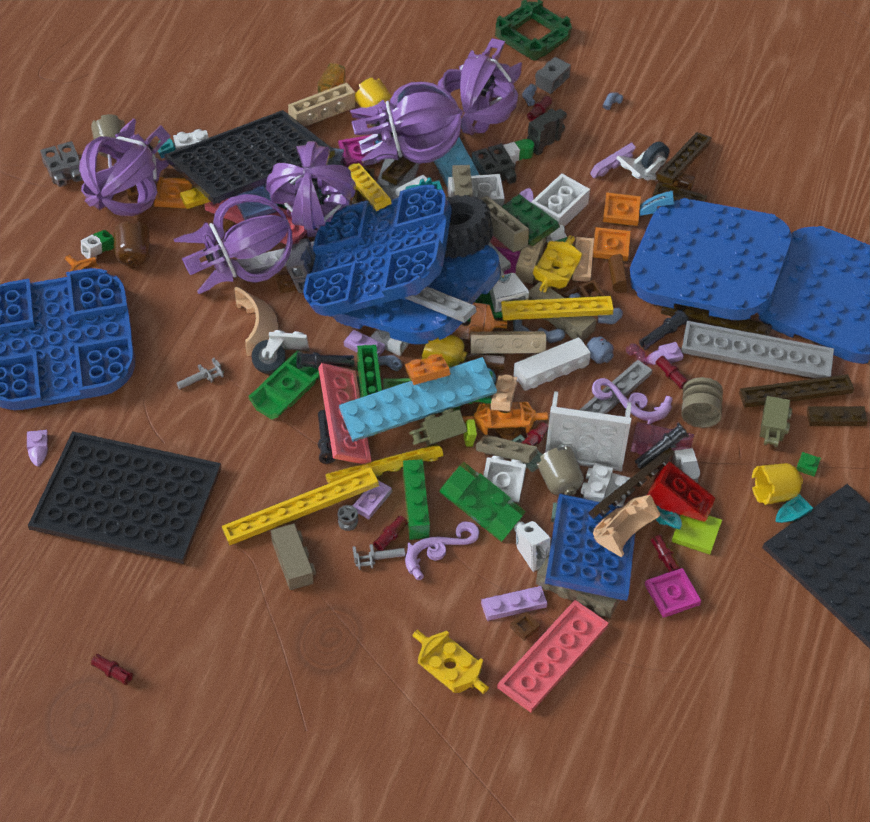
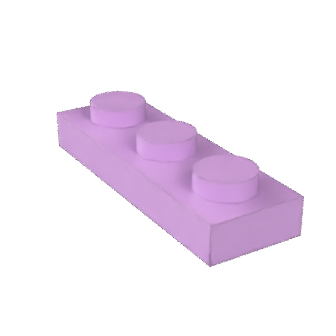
M630 143L597 163L590 173L593 178L599 175L602 177L609 169L617 168L621 164L616 159L617 156L632 158V153L636 147L633 143Z
M541 586L481 600L487 621L547 607V601Z

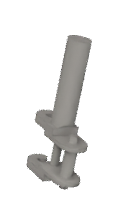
M212 358L215 368L207 370L199 364L198 369L200 372L177 382V386L179 389H182L204 378L213 382L214 378L218 376L223 377L224 371H221L219 362ZM217 371V373L210 375L211 372Z
M370 544L369 555L359 556L356 553V547H353L354 562L358 563L356 567L359 570L363 566H371L373 568L374 560L405 556V550L401 548L374 552L373 545ZM369 558L370 560L368 562L360 563V559Z

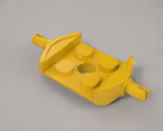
M569 235L566 242H548L547 249L537 266H534L533 269L535 279L542 282L539 288L541 292L545 293L548 287L551 286L559 289L567 286L582 256V253L572 245L575 241L574 236Z
M419 630L414 632L413 637L422 644L418 656V664L452 692L461 693L470 687L477 688L482 694L488 691L489 686L479 680L483 659L480 658L478 661L449 637L448 631L426 637ZM453 662L456 667L448 669L445 667V663Z

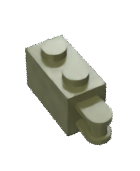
M767 396L759 436L764 438V445L771 444L777 448L779 441H783L784 434L789 433L790 423H787V419L790 420L792 408H789L790 400Z
M453 408L443 411L442 416L436 417L433 414L425 417V421L420 423L421 428L409 432L414 439L413 445L426 441L428 446L467 432L460 410L453 411ZM421 431L423 432V435H424V438H423V439H421V436H420V433H419V432H421Z

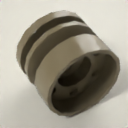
M705 377L689 380L683 388L681 411L683 420L689 425L700 428L716 425L721 421L722 385L716 380Z

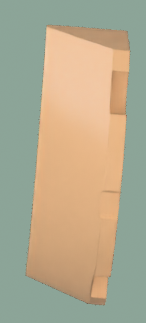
M235 287L237 308L243 306L248 314H256L253 331L245 340L247 356H252L254 347L261 341L269 340V332L278 330L277 317L273 309L266 302Z
M651 495L634 498L628 501L625 506L615 509L603 518L593 531L594 538L598 544L623 557V547L627 540L643 526L658 518L660 513Z

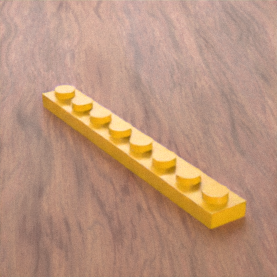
M370 467L223 525L222 529L229 545H232L379 486V483Z

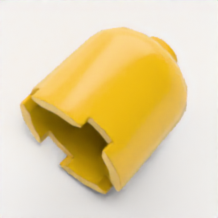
M369 78L359 84L360 89L357 93L355 92V101L361 108L375 106L382 100H384L385 104L386 101L390 103L392 98L379 78L377 80Z
M449 335L441 340L439 338L428 340L429 343L425 344L422 359H426L433 354H442L447 365L450 367L457 366L460 362L464 363L467 352H464V343L456 336Z
M791 464L756 466L752 473V478H755L756 485L752 487L753 493L757 501L764 503V505L791 500L797 497L801 491L803 478L797 468Z

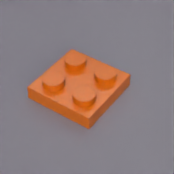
M159 177L154 207L186 208L180 193L193 189V185L185 178Z
M606 192L603 222L638 226L641 196Z
M596 227L592 257L609 259L613 255L621 254L623 261H628L631 231Z
M433 354L426 359H415L405 364L406 371L413 385L451 375L442 354Z

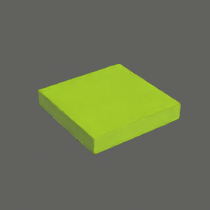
M681 515L682 526L681 529L675 530L672 542L710 555L722 520L708 516V519L703 522Z

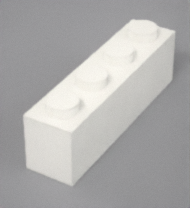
M578 337L515 363L514 377H517V381L524 391L536 388L547 381L550 382L557 377L589 365L591 352Z

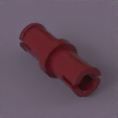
M544 96L540 102H537L533 109L528 112V120L533 121L540 115H543L552 104V99L549 96Z
M664 355L656 360L655 364L660 367L665 376L671 379L679 389H683L689 380L679 372V368L673 366Z
M540 422L535 429L528 433L527 438L522 443L531 446L539 444L543 440V436L548 432L549 426L544 422Z
M401 515L397 516L390 526H386L383 529V533L373 542V546L378 551H383L391 541H395L398 538L400 531L408 525L407 520Z
M662 535L655 536L656 541L652 538L650 542L653 544L659 554V560L663 561L668 572L681 569L673 556L674 552L668 548Z
M96 654V657L92 658L91 666L103 671L105 676L113 677L124 685H128V682H131L133 673L120 667L116 661L111 662L100 654Z

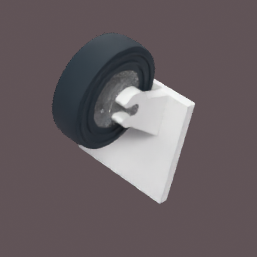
M659 141L653 143L637 159L617 156L616 159L621 162L620 165L623 168L632 171V175L635 178L658 181L655 173L668 159L670 150L666 144Z
M281 330L269 332V340L259 342L252 351L253 365L262 373H274L286 360L284 349L309 351L307 335H304L302 332L285 333Z

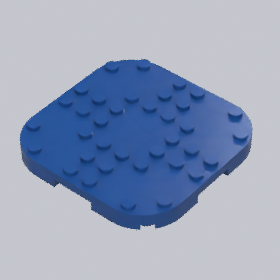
M434 185L416 186L400 191L399 198L392 199V204L378 211H375L369 201L366 200L346 206L335 212L331 222H325L326 226H321L317 231L313 245V251L316 254L312 273L307 274L305 280L304 297L314 312L319 315L332 317L411 295H418L421 290L430 285L440 275L443 267L451 217V204L443 190H438Z
M687 198L676 200L672 205L659 207L653 214L630 266L631 288L637 292L639 298L651 304L674 308L675 304L709 310V316L730 320L750 319L751 315L756 313L762 314L766 311L773 301L781 271L790 253L791 231L788 225L774 214L689 200Z
M823 226L804 227L791 233L790 253L781 271L773 301L766 311L759 314L758 318L763 323L772 325L773 330L791 338L797 334L823 346L834 348L833 355L853 363H868V360H870V245Z
M485 245L484 249L476 251V254H469L463 258L461 256L457 258L444 257L440 275L427 287L473 304L481 293L487 295L498 282L501 276L499 256L495 249ZM406 298L332 316L343 325L361 329L365 325L389 332L390 338L410 344L429 343L428 340L444 339L463 323Z
M89 268L66 272L67 277L34 283H31L30 279H23L0 285L1 408L24 410L102 396L118 390L130 379L135 368V353L129 308L124 286L116 275L112 276L103 269Z

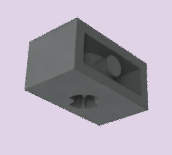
M554 57L541 70L537 71L535 86L552 94L570 77L571 65Z

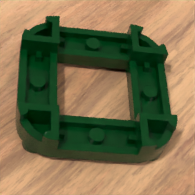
M522 0L519 8L504 18L502 16L497 17L495 37L505 41L507 45L521 54L530 57L531 60L536 61L571 37V19L568 16L562 19L543 7L542 0L537 2ZM530 19H534L550 29L551 32L539 40L537 38L530 40L517 32L516 29Z

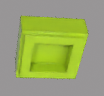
M468 419L465 424L467 432L463 433L466 447H473L477 436L475 421Z

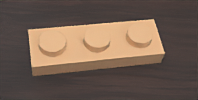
M576 237L575 248L582 253V256L572 276L574 281H590L594 238Z
M511 375L498 376L496 383L497 392L493 394L491 410L510 411L517 386V377H512Z

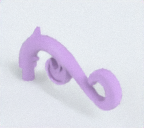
M605 378L596 380L592 385V393L600 400L609 399L613 395L612 391L605 393L601 390V386L604 385L613 390L625 409L627 408V402H631L630 413L639 419L648 421L647 425L664 419L672 408L671 403L673 399L670 396L665 397L660 407L654 408L656 411L647 412L640 410L648 402L646 396L641 393H633L627 399L617 386Z
M462 522L456 528V536L458 538L429 537L416 542L413 546L411 543H408L405 563L409 573L414 575L418 581L421 580L424 575L420 571V566L418 565L420 558L417 559V556L423 549L428 547L427 556L429 559L434 561L440 560L446 554L445 545H465L477 541L479 538L478 527L472 522ZM463 531L471 533V536L467 539H458Z

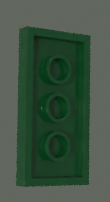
M520 194L501 206L529 229L528 244L530 246H534L560 228L558 221Z

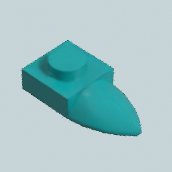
M169 138L159 148L158 153L161 159L165 158V154L176 150L173 141Z
M799 494L780 508L775 521L778 523L796 521L811 512L813 507Z
M656 506L660 513V516L656 518L659 524L681 529L682 522L677 513Z

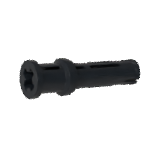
M678 310L674 316L666 318L661 326L639 340L641 348L643 347L644 350H647L667 334L675 333L677 328L687 324V315L682 310Z
M298 352L296 364L298 369H302V367L317 369L321 363L353 367L354 360L352 359H354V356L320 355L318 352L303 354Z
M320 410L318 412L320 440L318 441V448L320 449L319 461L323 464H330L336 459L333 458L326 411Z
M679 422L673 430L663 434L662 440L634 460L641 470L670 447L675 448L679 441L690 436Z

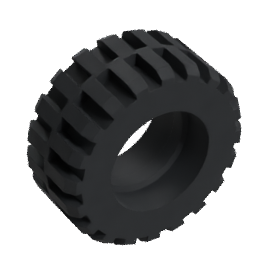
M454 195V197H447L451 204V217L445 258H457L460 256L463 258L469 254H476V251L484 249L485 245L487 246L493 237L494 230L488 205L475 196Z

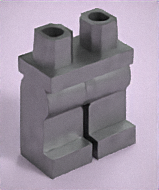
M72 141L57 145L58 151L55 146L40 150L43 164L46 166L53 184L62 187L67 184V180L73 179L74 182L83 180L79 171L80 160ZM71 148V151L66 153L63 152V149ZM49 152H53L55 154L53 157L46 156V154Z
M301 239L298 244L292 245V251L286 267L299 293H303L306 276L312 273L316 256L309 239Z

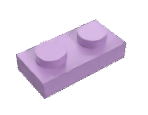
M353 330L344 341V347L357 352V346L376 345L378 357L385 350V344L356 330Z
M378 481V487L364 492L353 505L357 509L358 514L367 519L374 515L392 493V488Z

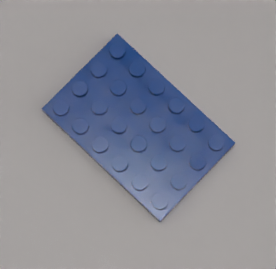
M559 494L544 584L627 601L635 533L625 543L623 557L598 544L593 535L595 527L602 519L615 509L621 508V506L614 507L610 505L611 510L603 517L599 514L592 519L588 512L600 502Z

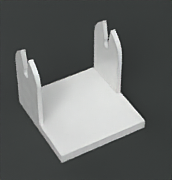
M554 392L545 453L554 448H557L558 451L565 450V446L573 449L578 464L581 466L593 467L594 463L611 467L614 471L622 472L631 424V402H627L625 417L557 407L558 392Z

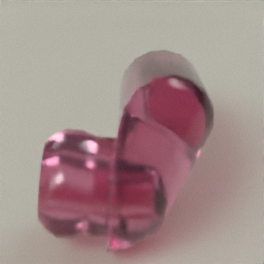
M632 343L626 347L627 354L630 356L635 354L637 360L646 366L648 365L645 351L637 344Z

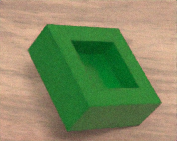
M802 452L797 470L815 477L821 458Z

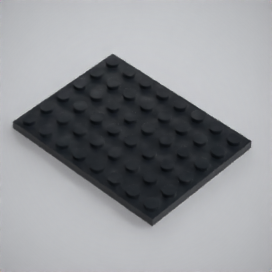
M284 110L167 153L164 156L165 160L213 204H216L230 197L238 196L243 192L251 191L261 185H266L267 177L272 173L273 166L277 163L292 164L303 168L296 146L306 145L308 141L317 142L318 146L329 148V158L335 156V150Z
M72 431L28 523V528L37 532L184 564L222 466L221 463Z
M846 484L816 505L811 512L794 521L766 541L762 548L870 649V503Z

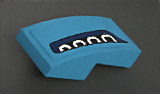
M673 191L658 194L640 205V216L654 214L658 206L674 204Z

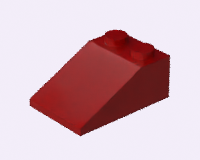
M668 462L655 475L647 495H651L654 503L661 509L703 522L708 519L716 497L671 462Z

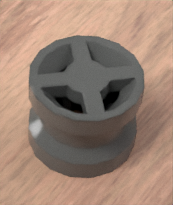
M345 505L338 510V525L341 529L350 531L357 527L358 512L355 507Z

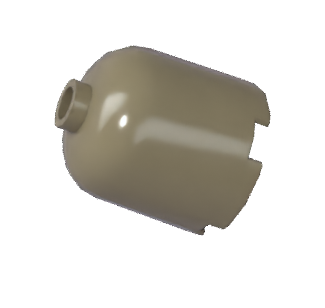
M102 115L101 119L94 120L91 124L93 139L99 136L116 138L115 135L120 133L121 129L125 126L124 120L118 119L117 115ZM98 152L101 156L108 158V154Z
M565 446V450L558 451L557 448H554L541 455V461L536 464L550 492L556 496H559V494L574 495L583 483V474L573 449Z

